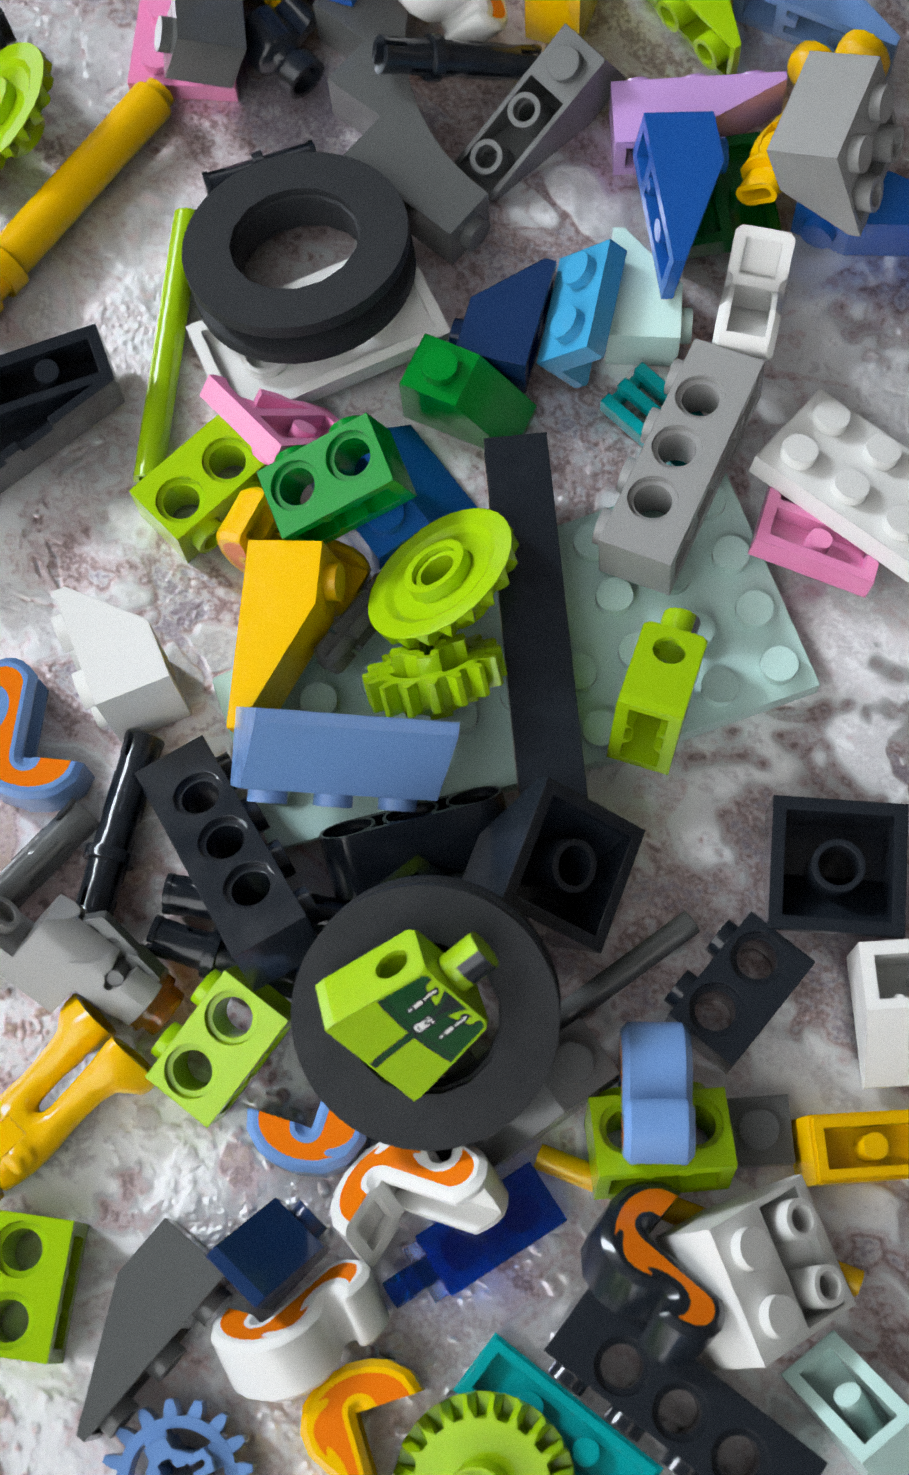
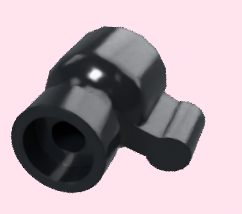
M282 0L275 7L267 4L252 11L244 19L247 47L244 58L261 74H277L278 84L293 99L306 96L316 87L324 73V64L309 49H300L307 36L316 28L314 8L306 0Z

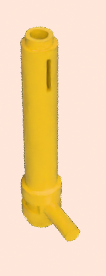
M149 78L146 82L138 81L0 232V313L4 310L3 300L7 296L14 298L29 282L27 274L171 116L170 107L174 103V98L161 82L154 78Z

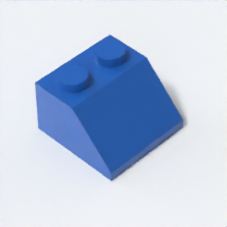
M411 425L389 427L387 429L392 433L417 497L345 534V537L352 546L369 561L374 574L385 565L402 544L429 523L453 512L478 508ZM370 453L359 459L355 466L354 475L361 473L367 467ZM315 482L311 483L312 491H314Z

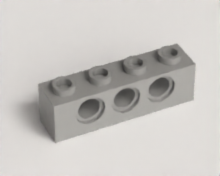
M694 338L685 359L676 358L673 361L665 381L664 393L668 395L661 409L652 407L644 422L640 439L641 443H644L643 448L637 459L628 457L625 461L617 483V492L621 494L613 510L605 507L596 522L592 543L599 545V571L670 596L760 399L765 365L764 360ZM696 411H701V412H706V413H708L709 415H706V416H696V415H692V414H690V413L696 412ZM679 460L687 464L675 467L666 464V462ZM655 510L665 515L658 518H647L642 516L641 513Z

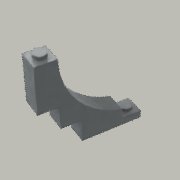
M316 0L313 3L319 40L346 58L327 79L332 112L362 134L343 156L359 160L382 173L394 185L403 199L411 236L453 265L466 250L474 251L485 240L490 230L488 192L470 179L451 160L435 139L418 108L409 75L377 74L374 70L376 64L372 63V49L377 35L387 34L413 38L419 18L410 14L398 0H357L353 7L329 0Z

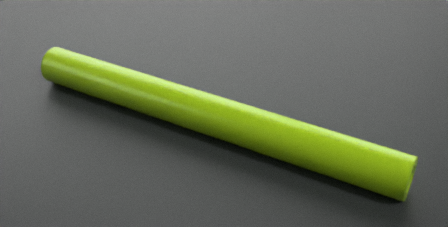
M179 208L174 212L133 480L136 483L141 481L167 458L192 294L182 264V243L185 231L196 211L191 208Z

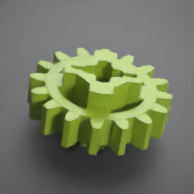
M464 633L456 634L454 637L442 634L436 643L431 646L420 642L417 646L410 649L405 646L392 648L389 654L381 656L383 662L367 666L368 673L362 674V679L369 705L372 706L374 713L385 711L386 717H394L404 712L408 718H414L420 714L430 716L431 720L453 716V711L467 706L469 705L468 703L478 701L480 697L490 695L489 688L504 684L503 676L507 675L501 644H497L496 638L492 637L483 640L482 634H475L466 638Z

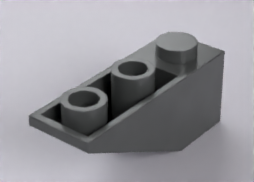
M565 23L454 163L470 179L488 192L489 199L495 202L593 121L610 100L611 81H625L627 78Z
M164 1218L118 1272L76 1436L83 1442L99 1439L103 1433L110 1439L115 1437L117 1430L125 1426L139 1409L140 1405L133 1399L151 1376L157 1382L162 1381L186 1353L187 1349L180 1342L196 1322L199 1321L204 1327L208 1326L220 1314L233 1296L226 1288L230 1283L229 1280L205 1257L210 1250L175 1220Z

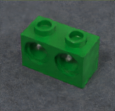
M367 412L362 415H352L338 420L330 427L329 433L307 445H296L283 450L275 457L274 463L257 471L258 478L283 540L323 541L326 545L417 497L391 431ZM370 453L367 467L361 473L354 475L355 466L359 459ZM315 482L312 496L305 503L301 504L303 491L308 485Z

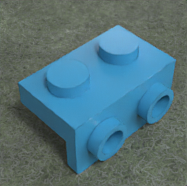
M611 239L562 257L558 265L536 364L576 389L588 384L592 362L605 357L627 250Z

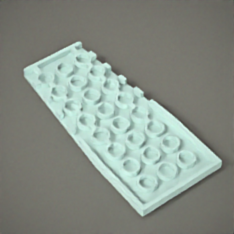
M727 473L723 477L670 596L599 571V545L592 543V536L602 510L557 526L585 771L621 762L606 757L617 700L644 622L653 621L660 623L663 612L668 608H683L697 615L701 621L697 634L708 640L698 680L678 743L817 693L820 683L767 563L763 559L748 554L753 532ZM655 510L641 513L642 516L647 518H658L665 515ZM496 591L493 595L495 604L489 606V609L478 621L464 629L457 630L456 634L464 633L466 638L475 634H482L483 640L494 637L497 644H501L503 653L498 594ZM331 627L328 630L331 631L333 634L336 632ZM376 631L361 651L353 650L356 657L345 671L340 674H335L328 669L324 670L317 663L318 659L313 654L280 709L386 717L385 711L374 713L372 706L369 705L362 674L368 673L367 666L369 664L383 662L381 656L389 654L392 648L404 645L401 643L392 645ZM233 669L214 677L212 681L226 724ZM503 676L504 684L502 686L489 688L490 695L487 697H480L478 701L468 703L469 705L453 711V716L432 720L460 723L459 737L439 797L483 786H498L504 789L505 793L518 790L506 676ZM404 712L394 717H391L431 720L430 716L420 714L414 718H408V716H405ZM229 730V733H230V736H231V739H232V742H233V740H234V733ZM288 792L287 804L256 802L271 827L264 831L267 843L278 839L283 849L319 840L320 832L334 824L386 811L377 809L378 797L353 796L352 808L313 805L314 793Z

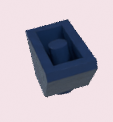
M544 258L472 296L464 319L456 317L449 334V343L481 355L524 394H526L544 332L556 278V260Z
M275 1197L219 1242L205 1257L254 1308L274 1310L331 1250L320 1239V1236L328 1227L300 1199L290 1208L284 1201Z

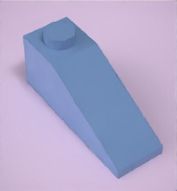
M733 0L732 10L736 21L795 45L805 40L818 41L827 46L832 52H835L838 43L846 33L853 29L868 31L879 38L889 52L891 63L886 81L891 73L901 37L866 0Z

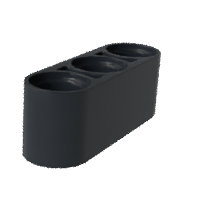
M498 786L472 788L441 796L438 798V801L425 800L417 802V812L386 810L346 820L325 828L320 832L319 839L334 896L341 900H353L358 895L375 887L416 855L442 870L445 876L465 872L478 836L507 809L502 788Z

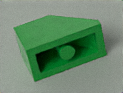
M427 333L424 334L399 382L403 417L484 449V438L525 434L537 411V405L481 355Z

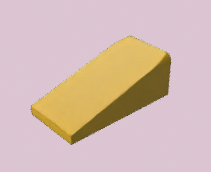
M909 1109L806 1115L791 1120L796 1161L793 1164L794 1175L802 1174L807 1188L909 1180Z

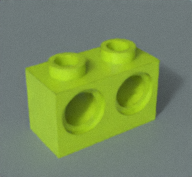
M218 414L132 487L129 492L140 515L189 563L199 553H209L218 546L216 533L241 490L252 487L262 488L257 471L268 465L262 463L253 455L252 447ZM241 466L244 468L234 478L223 479L218 477L227 467ZM182 506H199L197 511L188 518H173L174 513Z
M238 965L224 970L223 973L214 969L205 977L190 999L197 1005V1008L183 1026L175 1021L157 1040L151 1053L158 1059L145 1075L146 1079L206 1128L216 1123L228 1113L291 1030L292 1003L269 984L254 992ZM231 997L241 998L250 1006L253 1020L249 1030H241L230 1022L227 1015V1005ZM191 1050L205 1054L210 1060L212 1077L209 1082L200 1081L191 1074L188 1067V1057Z
M693 1082V1106L695 1107L696 1127L706 1134L708 1141L696 1144L695 1156L687 1166L680 1164L630 1165L623 1158L622 1149L613 1145L607 1137L613 1131L622 1130L621 1087L604 1090L598 1097H589L584 1127L594 1200L612 1199L626 1186L639 1181H663L682 1193L729 1189L738 1163L725 1087L705 1088L704 1084Z
M0 1210L1 1358L41 1364L63 1363L89 1224ZM34 1231L42 1241V1255L34 1267L24 1270L16 1260V1246L25 1234ZM19 1301L28 1312L29 1323L23 1336L16 1341H12L5 1335L2 1329V1317L10 1304Z

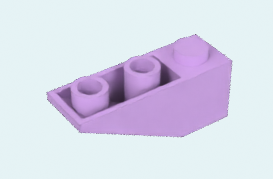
M751 70L743 74L712 76L695 73L678 78L649 79L646 77H634L626 81H611L609 128L613 176L636 174L632 152L644 113L714 111L720 137L743 134L781 113L788 79L787 71L765 72L762 70Z

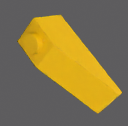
M248 540L226 728L233 733L236 706L280 709L312 658L314 647L328 632L334 622L336 601H342L345 594L346 575L343 564L340 563L323 541Z

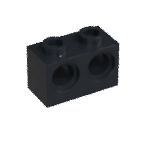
M752 911L740 926L729 919L705 949L714 957L698 977L688 969L664 999L672 1007L665 1022H682L690 1031L692 1047L726 1075L816 963V961L779 932L766 929V922ZM746 949H755L762 952L770 962V975L762 979H753L746 976L738 967L737 954ZM706 999L720 1001L727 1007L730 1013V1026L719 1031L703 1027L696 1018L695 1006Z

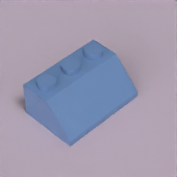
M236 706L230 785L240 789H248L247 801L287 804L288 792L314 793L313 805L352 808L353 796L378 797L377 809L417 812V800L438 801L459 737L460 723Z

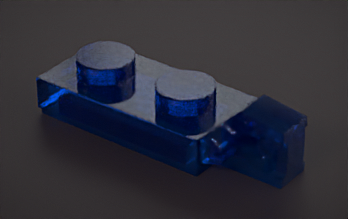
M531 1162L526 1163L502 1179L508 1191L509 1199L505 1215L497 1224L475 1235L436 1222L415 1236L416 1241L403 1249L411 1264L382 1283L385 1292L397 1309L426 1290L435 1304L449 1295L454 1297L567 1222V1218Z

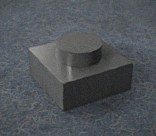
M788 1094L727 1098L738 1163L737 1169L784 1166L796 1163Z

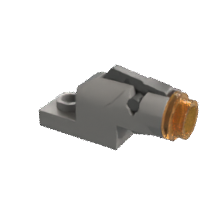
M60 894L34 923L23 915L10 900L0 896V975L52 1013L73 990H76L85 1001L103 1010L108 1015L118 1018L135 1032L142 1028L151 1036H154L165 1026L180 1006L185 993L174 986L176 978L169 973V969L143 943L139 944L108 911L102 910L89 913L75 901Z

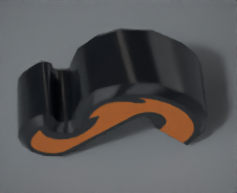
M639 1181L626 1186L614 1196L592 1226L580 1250L582 1276L596 1299L613 1312L637 1319H644L648 1323L638 1338L642 1349L666 1365L680 1367L694 1362L720 1333L724 1324L723 1304L716 1294L648 1236L682 1192L663 1181Z

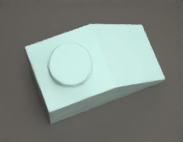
M613 227L612 240L627 250L606 347L605 364L639 365L643 362L649 366H671L673 361L678 358L679 345L691 344L693 308L682 307L683 283L679 281L673 299H661L652 253L626 228Z
M832 1330L786 1369L781 1376L860 1475H909V1406Z

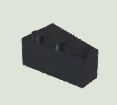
M96 323L0 355V494L125 402L107 347Z

